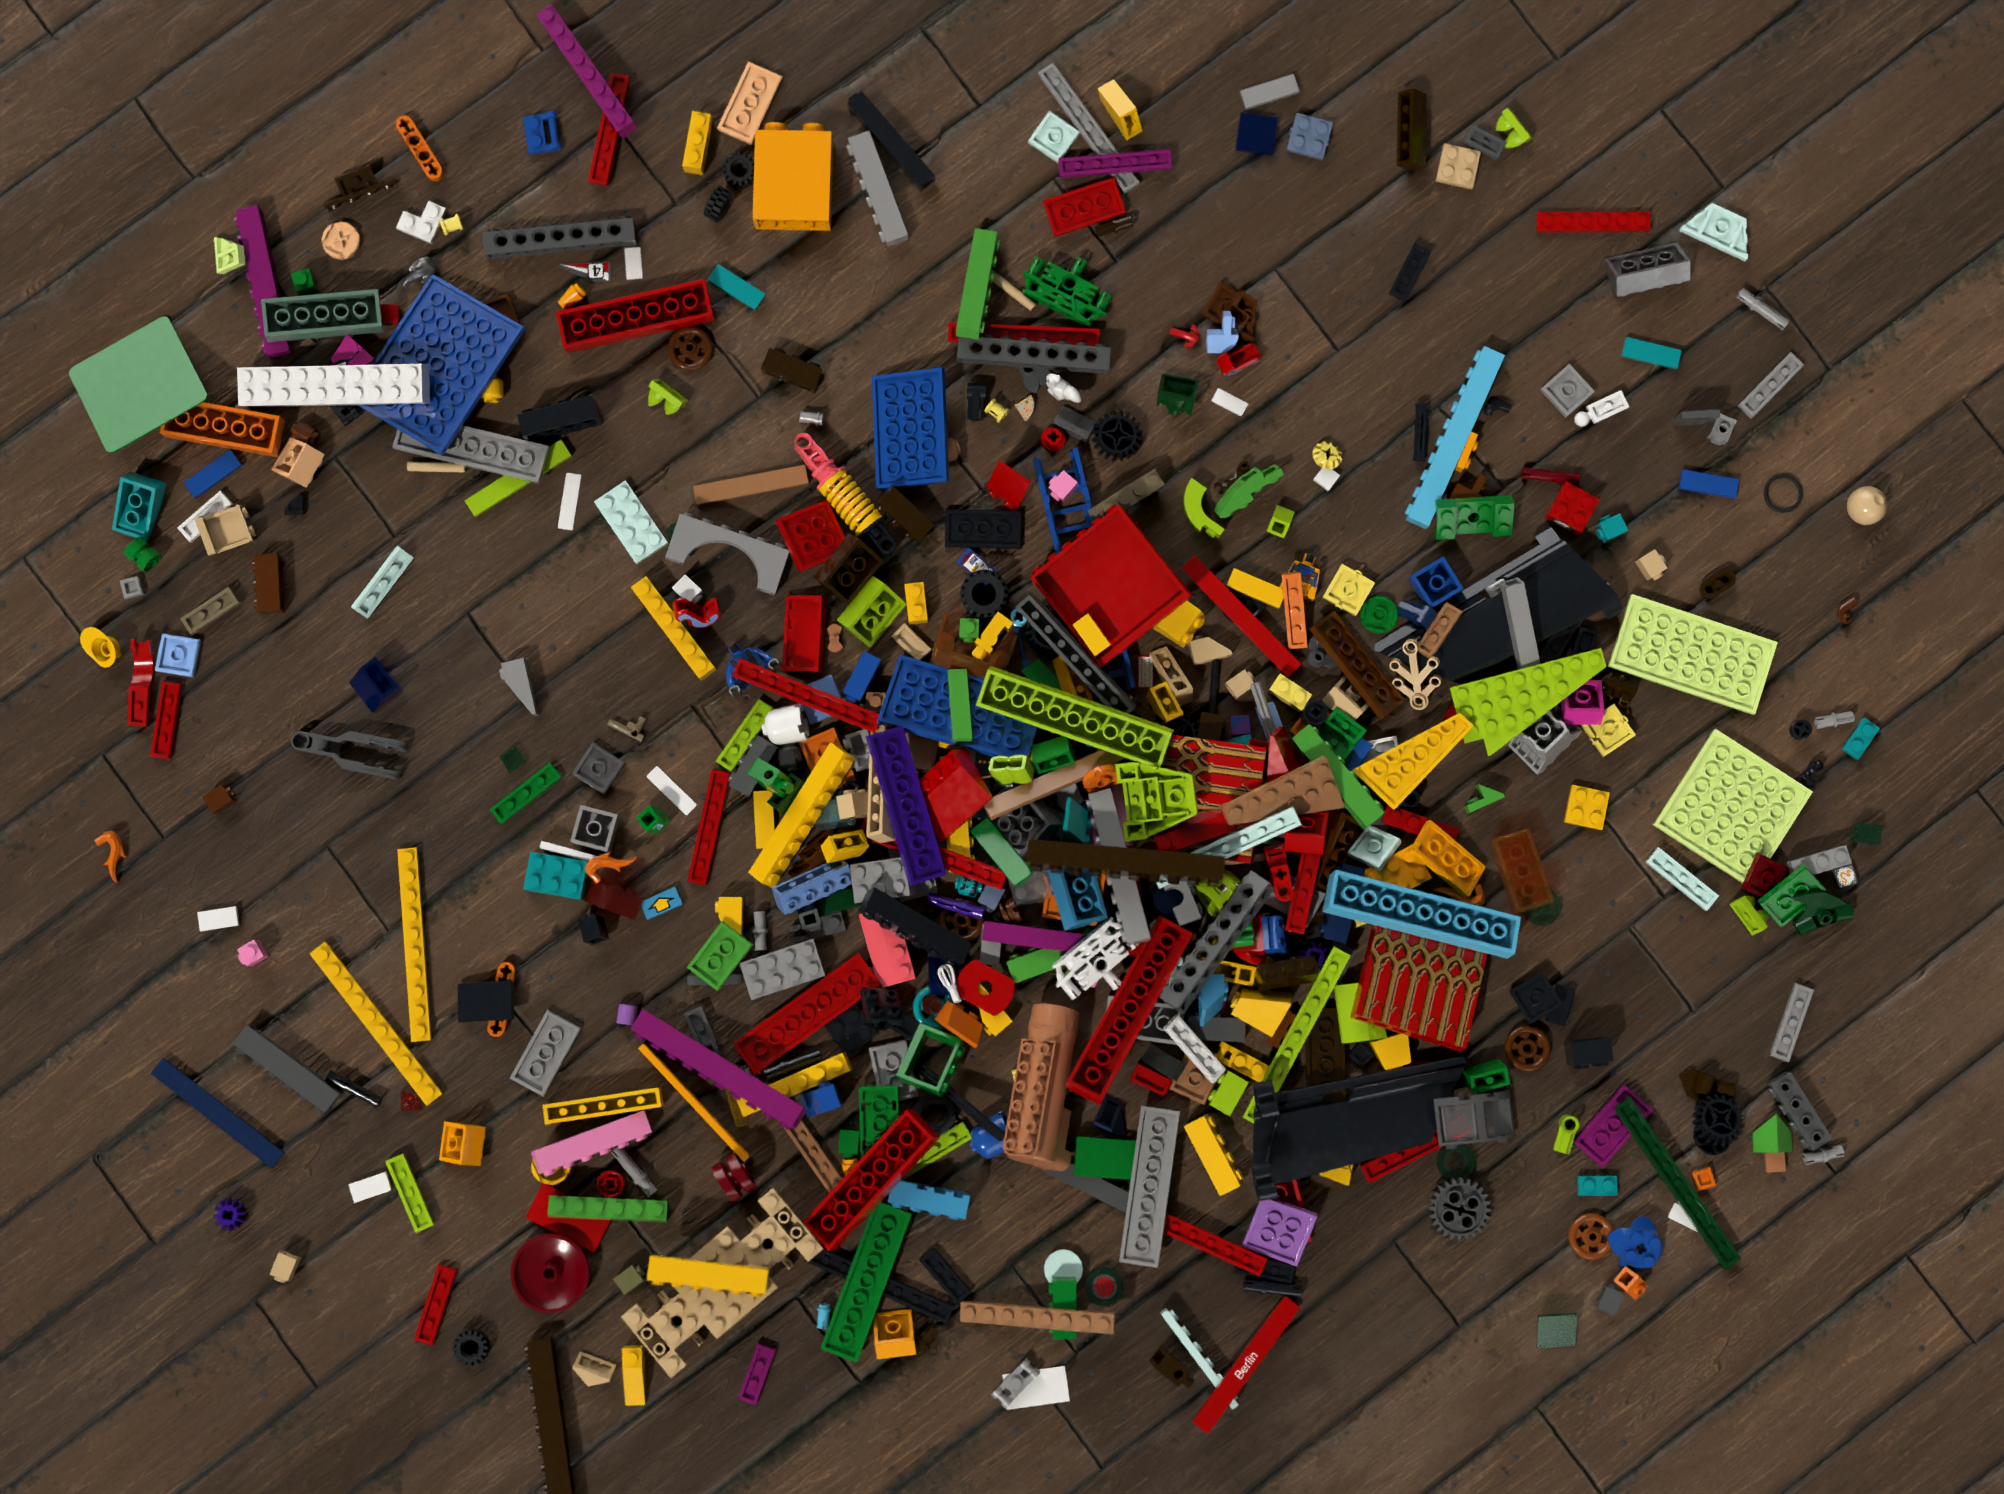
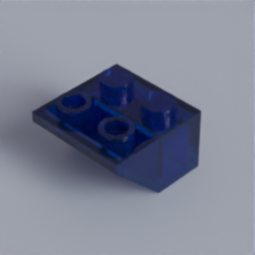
M374 657L362 666L349 682L372 713L403 690L383 662L377 657Z

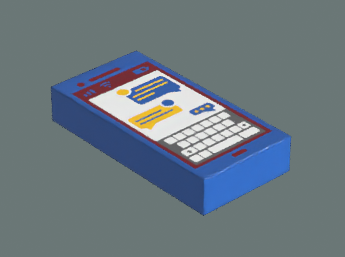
M969 547L956 561L957 564L970 574L978 570L998 572ZM982 582L985 587L988 585L987 582Z

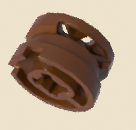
M1015 896L1010 897L1007 901L1002 900L999 902L1000 911L1007 924L1014 925V922H1021L1025 919L1022 907Z

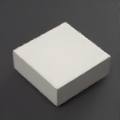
M1322 468L1313 481L1329 491L1340 475L1332 469Z

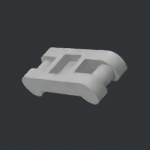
M1025 1358L991 1395L995 1399L998 1398L1002 1402L1001 1405L1007 1408L1027 1385L1039 1375L1040 1371L1037 1368L1034 1369L1030 1365V1361ZM1023 1370L1029 1374L1026 1378L1021 1374ZM1005 1388L1011 1392L1008 1397L1003 1393Z

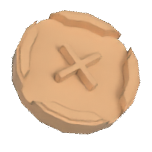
M343 221L329 225L322 235L325 252L338 260H345L354 256L361 244L360 235L351 224Z

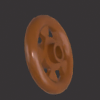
M1596 1213L1583 1214L1576 1218L1570 1226L1568 1234L1570 1246L1581 1258L1587 1260L1600 1259L1611 1251L1608 1235L1614 1229L1611 1223L1602 1215ZM1595 1221L1602 1225L1600 1230L1593 1227ZM1585 1222L1588 1227L1581 1232L1579 1227ZM1591 1233L1595 1234L1594 1240L1589 1239ZM1602 1234L1607 1235L1606 1244L1600 1243ZM1582 1237V1240L1585 1244L1579 1246L1576 1240L1577 1238ZM1596 1245H1597V1250H1598V1251H1596V1252H1590V1251H1589V1246H1596Z

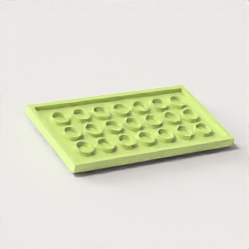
M1631 594L1608 667L1755 715L1778 642Z

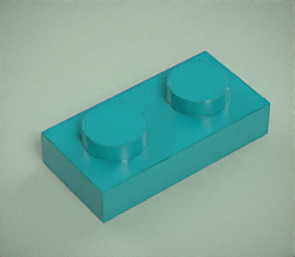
M1862 718L1841 750L1854 759L1859 760L1880 728L1866 718Z
M1577 1176V1195L1618 1196L1617 1176Z

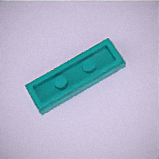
M719 264L708 278L710 283L754 311L758 309L766 296L765 293Z
M1626 337L1621 357L1676 370L1682 350Z

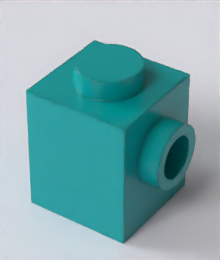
M1609 514L1599 519L1600 523L1596 525L1597 529L1595 530L1598 538L1602 539L1605 543L1626 533L1628 528L1621 514L1613 517Z

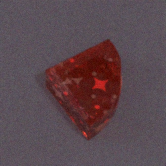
M401 1091V1111L422 1110L420 1101L414 1094Z

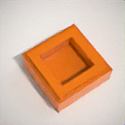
M1711 1167L1690 1172L1696 1191L1717 1186Z

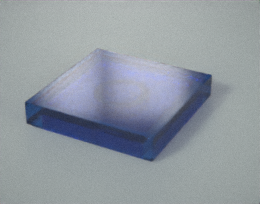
M1241 112L1235 151L1272 156L1278 118Z

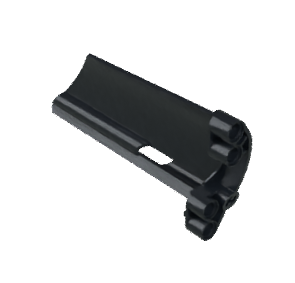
M1548 525L1532 535L1537 540L1538 546L1446 600L1463 611V613L1434 655L1439 659L1440 663L1431 673L1438 674L1452 682L1460 683L1514 655L1502 592L1492 598H1484L1480 594L1482 590L1501 579L1511 580L1519 578L1524 582L1536 643L1601 610L1608 621L1622 613L1624 608L1618 595L1609 583L1603 580ZM1446 601L1433 609L1439 613ZM1411 621L1374 644V651L1410 664L1409 655L1403 652V644L1408 639H1415L1419 643L1427 630L1419 628ZM1409 643L1411 648H1415L1414 644ZM1417 652L1418 667L1423 669L1427 665L1428 658ZM1430 661L1432 665H1436L1435 661Z
M1461 1055L1277 1093L1274 1091L1273 1079L1253 1083L1255 1105L1253 1113V1164H1251L1253 1185L1259 1202L1279 1198L1276 1185L1431 1143L1437 1129L1434 1099L1451 1096L1457 1081L1463 1073L1467 1060ZM1351 1089L1352 1094L1347 1101L1322 1105L1321 1100L1325 1094Z

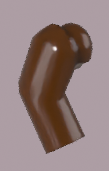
M1854 597L1839 605L1837 619L1840 623L1848 624L1851 621L1849 611L1858 604Z

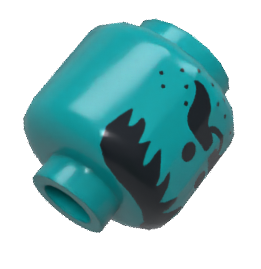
M959 874L955 882V889H957L958 893L971 898H975L979 893H982L985 886L983 883Z

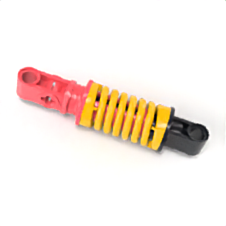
M798 434L795 438L794 448L807 467L813 471V478L819 481L816 489L824 497H827V501L831 503L833 508H836V512L840 514V517L845 520L847 525H850L851 531H855L856 537L860 540L867 538L879 555L890 557L894 553L896 543L882 526L887 518L878 509H875L874 504H870V498H866L864 492L861 493L862 489L857 487V482H851L852 476H847L845 466L838 468L835 465V461L828 459L825 452L809 434ZM804 440L808 443V446L801 447L798 442ZM888 543L892 548L884 550L881 545Z

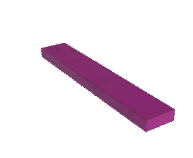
M1171 149L1058 158L1060 178L1170 170L1173 168Z
M984 921L982 940L1067 952L1087 935Z

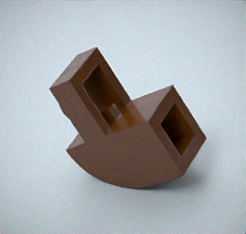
M1480 474L1471 489L1457 483L1448 499L1482 497L1478 493L1482 494L1485 490L1487 477Z

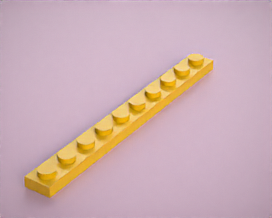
M418 848L397 849L411 1042L432 1040L419 854Z
M324 942L309 953L425 1105L429 1106L439 1098L443 1092L329 944Z

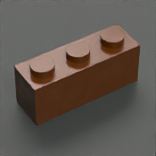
M278 553L254 555L255 560L252 561V569L255 572L256 578L253 580V588L256 591V598H254L255 610L260 614L285 613L282 556Z

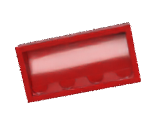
M786 595L782 659L783 672L823 674L826 597Z

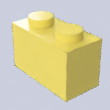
M1282 674L1277 676L1267 691L1299 713L1312 696L1311 693Z

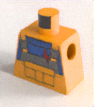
M1305 554L1302 563L1294 561L1288 573L1301 572L1304 600L1313 602L1320 570L1313 567L1316 557Z

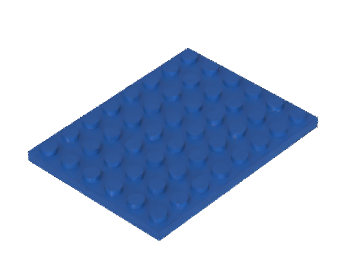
M432 274L372 364L429 365L430 404L358 406L443 456L525 331V328Z

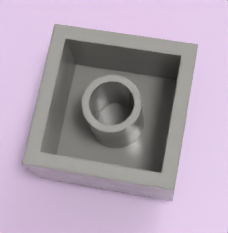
M580 805L570 842L610 852L621 816Z

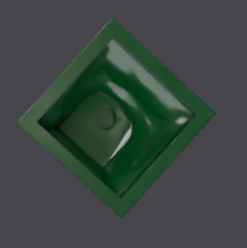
M1162 373L1156 405L1159 406L1162 403L1171 415H1178L1179 412L1186 411L1191 416L1199 380Z

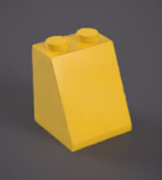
M1186 601L1153 627V629L1184 648L1186 644L1191 642L1196 630L1202 627L1206 617L1200 609Z
M1242 988L1240 993H1235L1231 1001V1014L1272 1037L1291 1006L1293 994Z

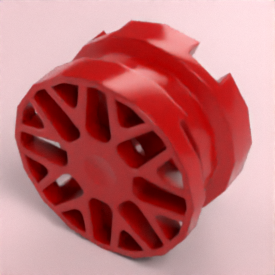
M606 1171L597 1180L598 1191L601 1195L608 1198L619 1196L623 1193L626 1186L624 1176L618 1171Z

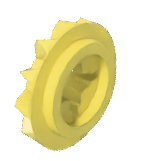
M1323 441L1313 449V459L1320 467L1335 469L1340 465L1342 452H1339L1338 446L1334 447L1332 442L1326 443ZM1327 451L1329 452V455H1330V457H1329L1328 459H1327V457H1326V452H1327Z

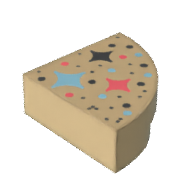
M1031 395L1015 405L1025 422L1031 417L1034 409V401Z

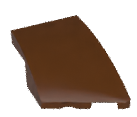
M1219 282L1200 314L1222 328L1223 311H1230L1232 317H1235L1234 329H1237L1238 337L1250 343L1253 342L1257 300L1243 290L1236 292L1223 282Z

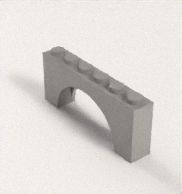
M684 512V515L679 514L665 556L666 560L684 565L690 553L700 546L710 543L729 544L743 551L753 562L758 577L756 590L775 595L789 554V550L786 549L787 546L779 543L775 545L769 544L768 540L762 537H757V539L751 538L750 534L744 531L736 533L731 531L732 528L721 524L719 527L713 525V521L705 518L702 521L695 519V515Z

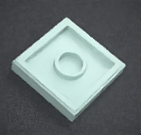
M1049 111L1028 140V143L1058 163V158L1065 156L1079 136L1080 131Z
M1370 825L1362 832L1347 853L1349 857L1381 871L1402 842L1400 838Z

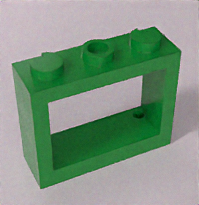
M920 1023L896 1076L903 1083L942 1097L943 1092L946 1093L949 1088L951 1074L954 1075L957 1070L958 1064L956 1063L959 1057L964 1055L965 1044L958 1037ZM927 1037L954 1047L937 1087L910 1077Z

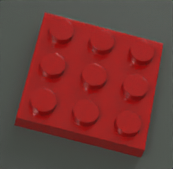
M827 500L775 521L799 573L825 563L845 539L843 531Z

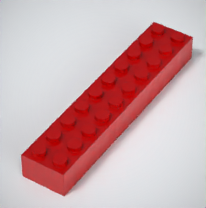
M1160 915L1149 932L1151 940L1143 943L1066 1082V1088L1099 1106L1193 936L1192 932Z

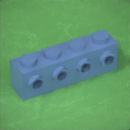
M844 860L824 863L772 887L777 907L786 915L805 905H810L820 898L827 897L833 892L846 888L852 884L849 865Z

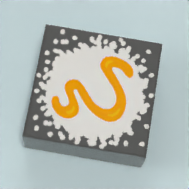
M1853 864L1832 870L1838 888L1858 883Z

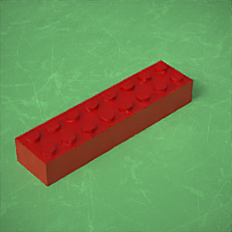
M705 279L556 312L563 348L566 353L715 321Z
M906 1110L803 1221L804 1225L828 1251L837 1250L940 1139V1136L915 1110Z

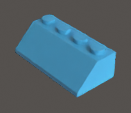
M1047 870L1065 931L1108 919L1096 877H1090L1089 873H1082L1081 876L1070 875V872L1062 871V874L1050 873L1051 870Z

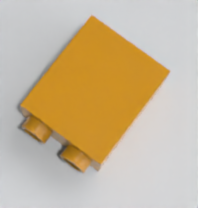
M769 122L765 124V130H755L753 222L755 229L831 231L833 137L831 131H825L824 125L807 123L802 126V131L787 130V125L784 123Z

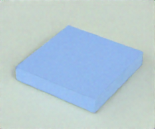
M162 633L155 671L194 678L201 640Z

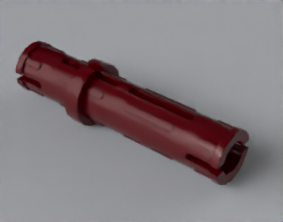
M1522 468L1521 479L1555 482L1557 485H1562L1566 481L1576 486H1579L1580 483L1579 473H1567L1563 470L1550 471Z

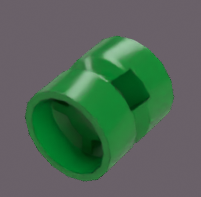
M137 537L129 543L123 554L131 562H137L136 566L143 573H146L157 565L161 559V554L154 548H149V543L142 537Z

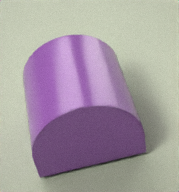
M619 1004L616 1023L633 1025L637 1019L639 1006Z

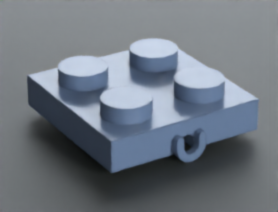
M1296 113L1293 127L1289 131L1290 138L1286 151L1323 160L1326 146H1329V135L1333 122Z

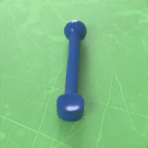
M1016 628L1014 633L1017 635L1022 656L1021 664L1023 667L1029 665V661L1026 659L1021 638L1022 630Z

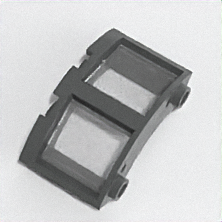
M1510 1090L1470 1095V1099H1467V1095L1434 1099L1439 1146H1446V1149L1458 1148V1144L1497 1140V1143L1509 1142V1138L1515 1137Z

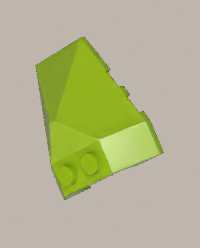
M1137 762L1115 764L1117 783H1122L1125 800L1127 821L1123 822L1125 842L1144 840L1198 814L1194 777L1192 774Z

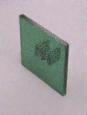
M1577 1313L1538 1315L1536 1347L1576 1346Z

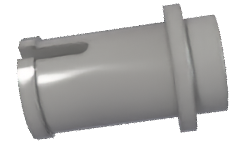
M801 411L799 421L800 423L814 424L816 427H819V425L823 426L824 414H821V412Z

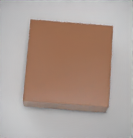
M1785 1152L1763 1153L1766 1173L1786 1171Z

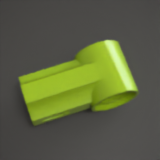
M1566 1114L1559 1119V1128L1553 1150L1570 1155L1576 1131L1579 1129V1121L1575 1117ZM1568 1119L1573 1120V1126L1570 1129L1565 1128V1122Z

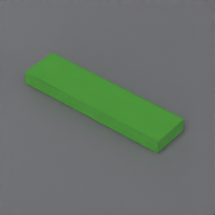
M948 669L952 741H972L967 669Z

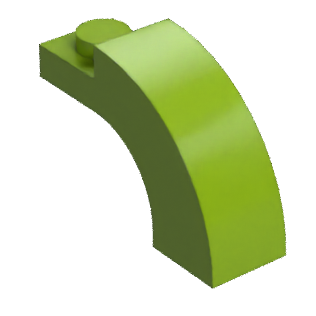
M1191 478L1183 497V509L1186 519L1196 532L1200 533L1202 528H1205V532L1209 536L1219 538L1225 529L1208 518L1201 506V499L1207 488Z

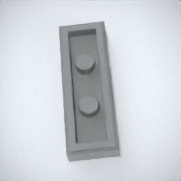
M1294 74L1241 90L1240 95L1245 110L1298 94L1299 88Z

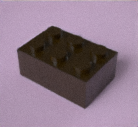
M849 533L813 578L839 601L849 605L884 560L862 540Z

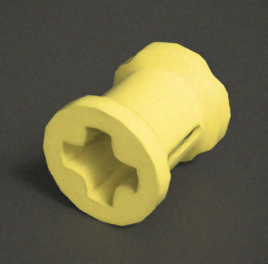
M458 213L454 217L445 220L440 219L445 236L449 232L458 229L464 230Z
M994 398L987 405L984 412L990 413L1000 423L1008 414L1009 409H1004Z

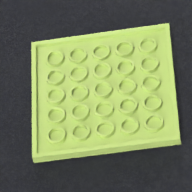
M1713 729L1656 818L1653 826L1743 883L1756 853L1771 859L1813 791L1722 732Z

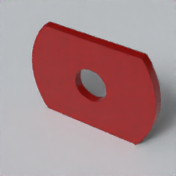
M977 959L962 969L956 982L957 991L961 998L993 1016L1001 1013L1010 1004L1014 994V980ZM986 980L992 984L990 994L982 995L978 991V985L981 981Z

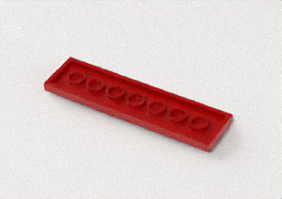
M858 953L735 1041L733 1045L754 1075H756L861 999L859 991L862 987L877 988L881 983Z

